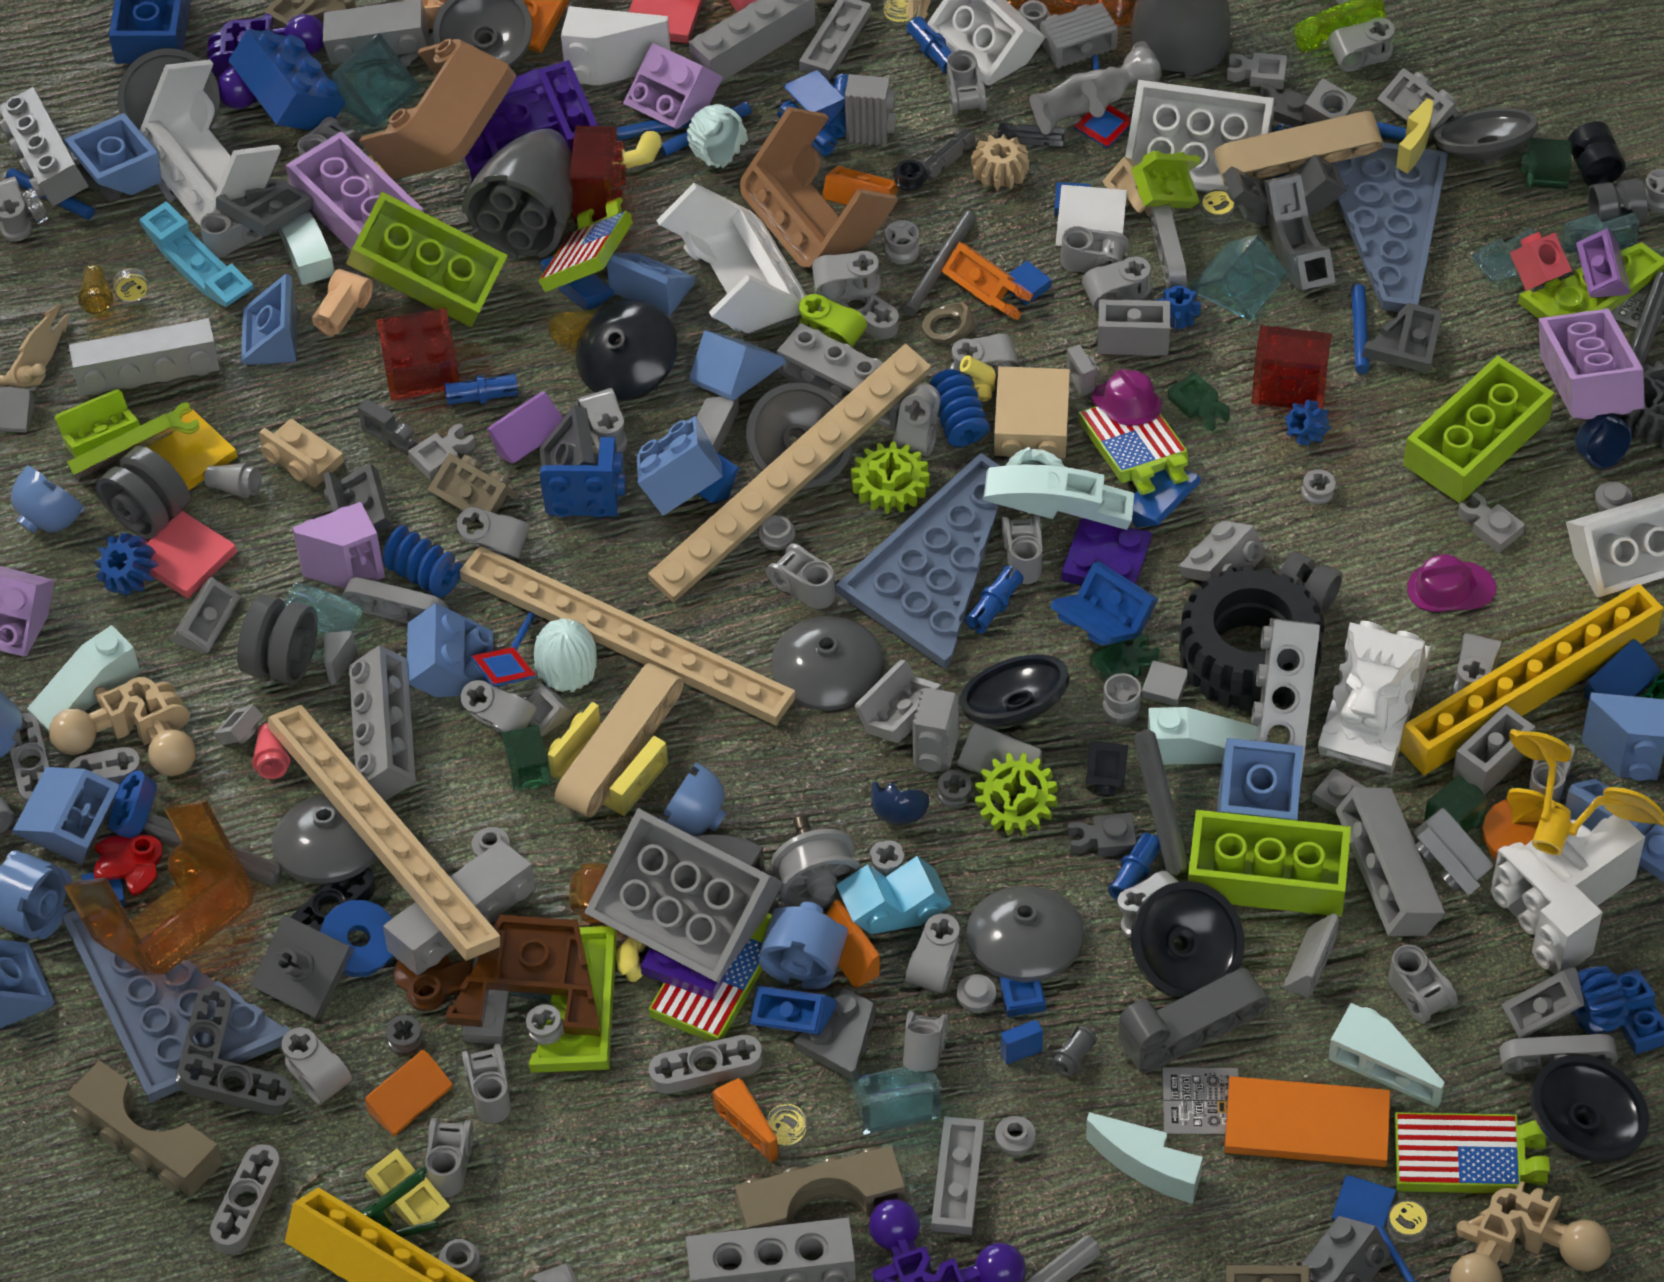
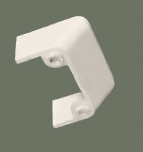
M211 60L165 65L140 128V132L158 152L161 178L199 225L203 216L217 210V196L226 194L229 200L246 198V190L265 189L281 151L279 145L233 150L230 156L209 130L215 108L213 102L203 89L213 67Z
M693 183L656 220L660 226L683 238L686 243L684 249L693 259H702L710 263L724 287L727 295L709 311L711 317L728 324L738 333L741 331L751 333L800 315L799 303L806 294L766 226L750 210Z

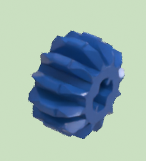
M121 532L118 538L113 536L107 537L108 547L97 548L102 557L93 562L100 569L95 577L100 582L105 583L104 587L113 593L119 592L125 596H131L133 590L138 592L144 591V581L154 580L152 574H149L150 570L159 566L155 560L151 559L156 551L153 547L147 545L146 539L138 535L133 536L127 532Z
M1595 966L1580 970L1578 976L1584 1006L1572 1012L1577 1017L1578 1025L1584 1028L1589 1035L1608 1033L1623 1026L1625 1017L1628 1016V1010L1625 1006L1628 999L1623 994L1624 986L1618 983V976L1615 973H1611L1607 966Z

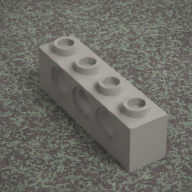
M1270 618V625L1263 626L1261 635V649H1266L1265 664H1259L1257 669L1256 686L1262 687L1260 702H1254L1251 723L1257 725L1256 739H1250V741L1270 743L1268 740L1269 730L1275 725H1284L1287 730V737L1282 744L1304 746L1303 769L1320 625ZM1284 649H1292L1296 654V663L1292 668L1283 670L1277 663L1278 654ZM1279 687H1288L1292 694L1290 703L1285 707H1276L1272 700L1274 691Z
M849 1217L686 1236L690 1282H847L856 1280ZM809 1254L820 1256L819 1259L814 1261L804 1259ZM768 1259H777L780 1261L775 1265L763 1264V1262ZM731 1263L739 1266L734 1270L722 1268L724 1265Z

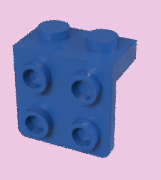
M600 437L598 465H544L540 468L545 512L548 515L567 517L569 515L618 516L620 496H626L627 481L626 474H622L624 467L623 452H617L615 437Z
M1099 561L1092 564L1077 595L1053 599L1050 607L1058 613L1057 616L1061 621L1071 626H1079L1088 632L1087 637L1100 645H1107L1140 637L1158 598Z

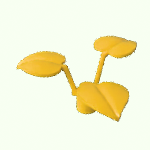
M1515 729L1510 730L1509 738L1519 752L1534 760H1545L1549 767L1545 795L1534 790L1512 788L1507 793V801L1511 809L1513 823L1539 822L1532 840V845L1537 850L1550 855H1561L1568 835L1576 836L1581 825L1597 807L1602 805L1606 810L1619 818L1640 823L1658 824L1664 827V812L1654 801L1639 792L1618 787L1605 788L1603 796H1597L1578 819L1571 823V811L1566 806L1552 800L1557 767L1556 761H1570L1573 754L1572 750L1565 742L1548 734Z

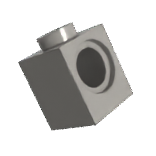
M1322 78L1305 102L1301 119L1310 124L1356 113L1355 107L1358 98ZM1326 108H1335L1339 112L1330 113Z

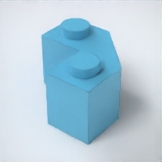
M918 856L886 877L867 864L836 885L852 921L870 934L921 926L930 917L940 914L952 905L935 868Z

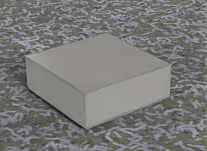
M1153 660L1142 688L1141 697L1178 707L1188 679L1187 669Z

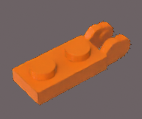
M962 242L957 244L942 269L944 274L991 307L998 308L1016 320H1019L1022 312L1016 306L1002 300L1008 289L1022 300L1030 301L1033 296L1032 292L1015 282V278Z

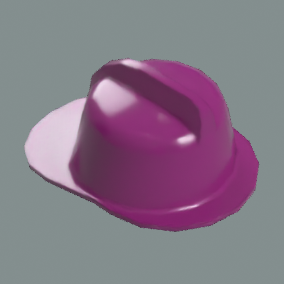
M1118 369L1108 382L1097 386L1091 396L1094 404L1110 419L1127 426L1147 424L1156 419L1162 409V402L1155 393L1150 378L1144 373L1135 370Z
M1439 554L1430 557L1423 563L1422 567L1412 573L1407 582V593L1412 603L1418 608L1429 612L1473 610L1482 608L1492 601L1496 593V583L1492 575L1484 567L1472 562L1460 561L1457 557L1449 554Z

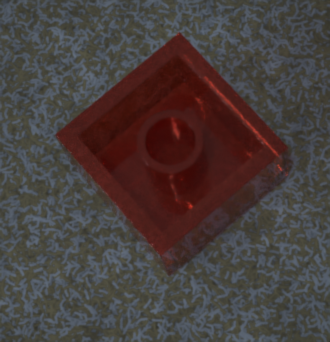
M576 125L569 181L574 195L572 204L574 223H578L577 215L589 209L594 210L592 215L593 222L607 217L606 203L618 197H621L624 201L623 190L619 189L621 185H626L627 167L626 164L620 163L624 161L625 146L624 141H618L617 127Z
M446 308L376 320L391 400L446 391L444 383L460 382Z
M1260 325L1251 404L1293 408L1294 403L1305 405L1306 400L1318 402V408L1323 409L1332 333Z

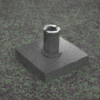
M574 405L539 447L541 466L598 465L599 454L593 451L587 408Z
M284 915L250 986L321 1020L355 948Z

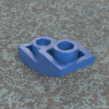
M1639 969L1618 974V983L1624 986L1623 994L1628 999L1625 1003L1628 1016L1625 1017V1023L1620 1028L1635 1054H1639L1664 1046V1019L1655 1007V993Z

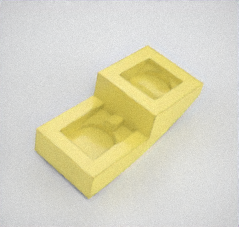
M1429 98L1408 117L1406 136L1399 144L1396 168L1407 174L1422 156L1428 142L1433 111V101Z
M396 1148L368 1170L364 1177L382 1197L416 1170L399 1149ZM427 1177L414 1189L390 1205L410 1226L434 1221L450 1208V1205Z

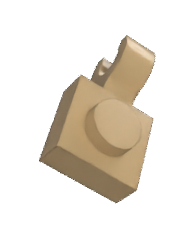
M1123 157L1102 182L1109 189L1127 190L1125 206L1128 207L1132 204L1138 213H1142L1144 210L1150 217L1151 207L1143 205L1131 171L1136 164L1132 159Z

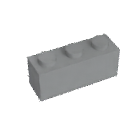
M406 0L324 12L323 44L331 64L418 52L420 48L429 46V20L422 0Z

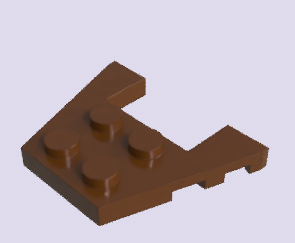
M500 914L493 927L500 935V947L478 956V961L470 976H466L460 987L461 992L454 1005H450L446 1012L447 1024L483 1027L489 990L568 996L563 1024L564 1033L600 1036L601 1029L578 920Z

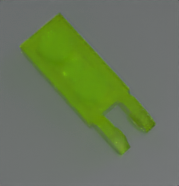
M1350 0L1316 13L1315 16L1304 19L1303 22L1299 21L1293 29L1294 37H1296V46L1302 52H1310L1311 49H1318L1322 41L1328 40V37L1339 28L1350 27L1373 18H1386L1383 0Z

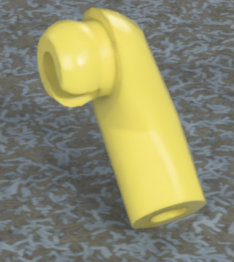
M646 131L642 134L635 150L619 153L622 169L652 163L661 148L662 139L660 135L655 131Z
M969 355L965 356L960 363V371L973 377L974 388L978 392L980 401L990 400L992 398V391L995 390L996 386L994 369Z
M628 937L617 949V970L621 976L625 975L628 981L636 982L643 976L641 974L642 964L639 962V953L647 945Z

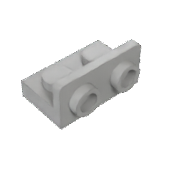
M1405 68L1397 74L1377 98L1382 106L1406 123L1408 117L1427 98L1432 100L1433 111L1429 140L1434 136L1436 129L1444 124L1449 117L1455 118L1460 116L1455 107L1457 101L1448 92L1441 89L1438 93L1430 87L1432 83L1424 75L1417 71L1413 75Z

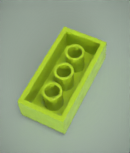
M381 191L350 252L346 264L472 327L508 255Z
M1497 355L1407 438L1403 466L1460 504L1550 420L1555 392Z
M1196 810L1188 881L1205 884L1217 890L1231 905L1321 915L1336 914L1342 917L1351 826Z

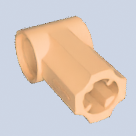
M337 269L330 278L328 294L312 316L313 325L322 334L333 337L335 334H340L357 307L363 309L370 301L373 292V281L366 277Z

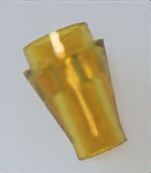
M90 265L83 271L78 302L87 313L93 315L102 314L112 304L113 295L105 279L103 269L97 265Z
M595 307L589 310L557 312L555 317L550 318L548 322L553 341L557 345L564 344L566 346L578 341L585 326L599 312V309Z

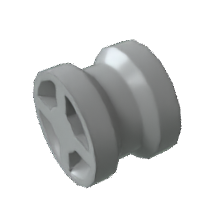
M1656 169L1651 171L1646 178L1648 209L1651 211L1664 213V169Z
M898 220L887 226L885 230V254L887 258L896 264H908L916 260L919 255V230L917 226L907 220Z

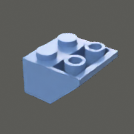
M696 416L687 422L686 420L677 422L670 428L666 436L658 441L654 439L647 442L637 454L638 484L663 516L723 477L722 462Z
M438 603L433 604L408 622L407 665L409 685L434 697L461 696L462 689L471 681L482 680L490 684L471 657L493 651V631Z
M46 767L12 833L83 865L115 802L120 785L87 769Z

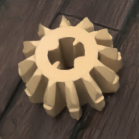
M1005 134L997 139L989 135L987 142L979 141L976 150L973 151L971 157L975 180L981 181L984 188L993 185L996 191L1004 186L1011 190L1014 183L1022 184L1025 175L1028 174L1030 163L1028 151L1026 150V145H1020L1017 137L1008 140Z

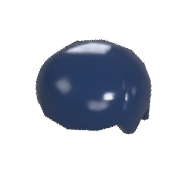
M1613 413L1601 414L1595 418L1587 419L1579 426L1575 437L1577 453L1586 462L1598 469H1606L1616 465L1625 456L1631 445L1632 429Z
M872 782V809L877 818L892 825L909 824L918 821L926 814L929 807V794L922 790L899 791L894 783H889L886 788L879 787L878 782Z

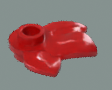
M146 834L137 835L132 838L111 836L101 840L94 846V850L101 856L94 868V880L107 881L125 878L126 886L133 896L142 893L157 878L156 866L163 855L161 842L156 837Z

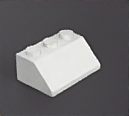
M943 0L928 21V25L936 33L943 35L946 39V45L952 52L967 50L975 55L981 81L989 86L1027 65L1046 38L1006 0Z
M1664 493L1566 522L1574 558L1596 597L1625 590L1639 583L1645 584L1664 578Z

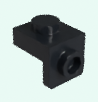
M1090 741L1085 785L1087 789H1093V795L1115 797L1116 791L1124 792L1128 745Z

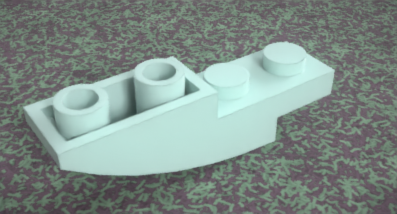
M1025 464L988 468L983 500L1053 519L1056 512L1060 511L1127 530L1132 522L1134 493L1104 485L1103 474L1068 467Z

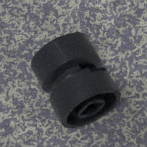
M1599 121L1588 122L1576 128L1568 137L1567 145L1577 163L1585 184L1590 186L1592 184L1612 183L1621 177L1625 171L1626 164L1607 124Z

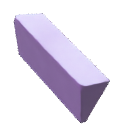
M1608 228L1576 242L1588 293L1591 298L1620 296L1631 293L1619 243Z
M542 391L488 427L487 430L498 456L509 463H516L541 446L562 421L563 417L547 393Z

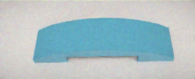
M167 201L139 219L140 225L168 261L200 292L216 303L228 307L254 289V285L232 263L226 266L189 231L188 221Z

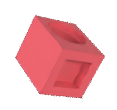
M1540 232L1534 233L1520 240L1522 247L1509 252L1526 291L1572 271L1556 233L1541 237Z

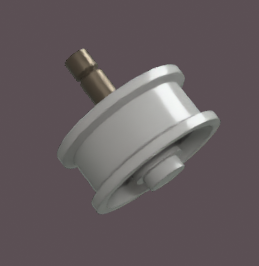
M807 816L796 817L793 820L797 836L780 846L771 860L774 876L783 882L780 888L782 901L788 907H800L802 902H813L821 906L822 909L828 908L837 899L843 901L836 885L862 868L859 862L852 858L855 849L853 841L847 833L836 829L812 831Z

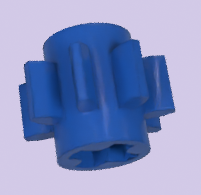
M1182 285L1174 286L1169 290L1165 288L1163 299H1157V301H1170V327L1181 329L1188 325L1193 326L1194 316L1200 315L1201 302L1196 301V291H1191Z
M1306 400L1305 405L1294 403L1293 409L1289 412L1288 416H1285L1289 429L1286 434L1287 436L1297 437V444L1309 446L1311 441L1321 443L1323 442L1322 436L1326 434L1327 430L1331 429L1327 418L1329 411L1318 408V402Z

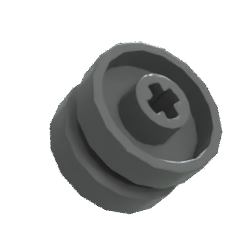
M138 445L131 448L119 460L118 467L115 466L109 469L98 479L96 485L99 498L112 516L127 530L146 539L156 537L168 525L169 518L177 516L189 505L191 498L188 487L171 464L158 453Z
M266 594L257 596L246 613L240 631L237 649L239 670L244 674L259 678L265 677L270 673V677L275 682L291 686L298 684L306 673L315 649L318 633L316 610L310 605L292 602L286 606L281 598Z

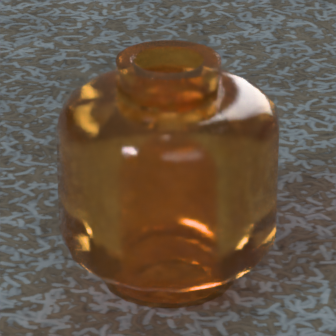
M583 864L580 866V870L571 875L569 908L573 912L582 915V921L589 923L601 922L584 912L608 867L606 864Z

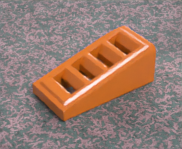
M737 1078L716 1088L712 1095L714 1109L770 1162L777 1160L779 1156L777 1137L743 1080Z

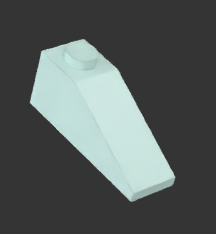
M112 625L80 646L27 708L28 713L34 715L39 724L49 733V726L54 716L62 710L74 708L86 711L98 703L94 695V690L97 687L101 686L105 687L106 690H111L127 683L141 673L134 647Z
M1188 707L1149 708L1147 730H1151L1156 734L1163 765L1223 763L1226 739L1255 740L1257 726Z
M1351 1003L1331 1038L1328 1060L1438 1108L1442 1100L1445 1082L1387 1018L1380 1016L1378 1012L1371 1008H1362Z

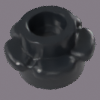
M904 160L898 164L893 177L898 188L914 191L920 189L923 186V182H926L927 173L920 162Z

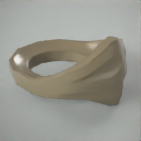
M952 303L929 312L924 317L922 329L929 340L935 343L949 344L957 342L972 333L975 329V320L971 309L966 304ZM952 317L955 320H961L959 328L952 333L939 335L931 330L933 323L938 319Z

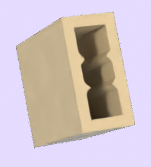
M998 366L994 456L1011 458L1016 452L1030 447L1031 449L1052 453L1057 458L1066 459L1070 369Z

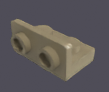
M451 453L448 454L427 489L432 494L462 511L475 507L495 514L507 496L514 500L518 494L508 487L511 480L495 470H492L490 475L480 470L483 464L472 457L464 454L462 459Z

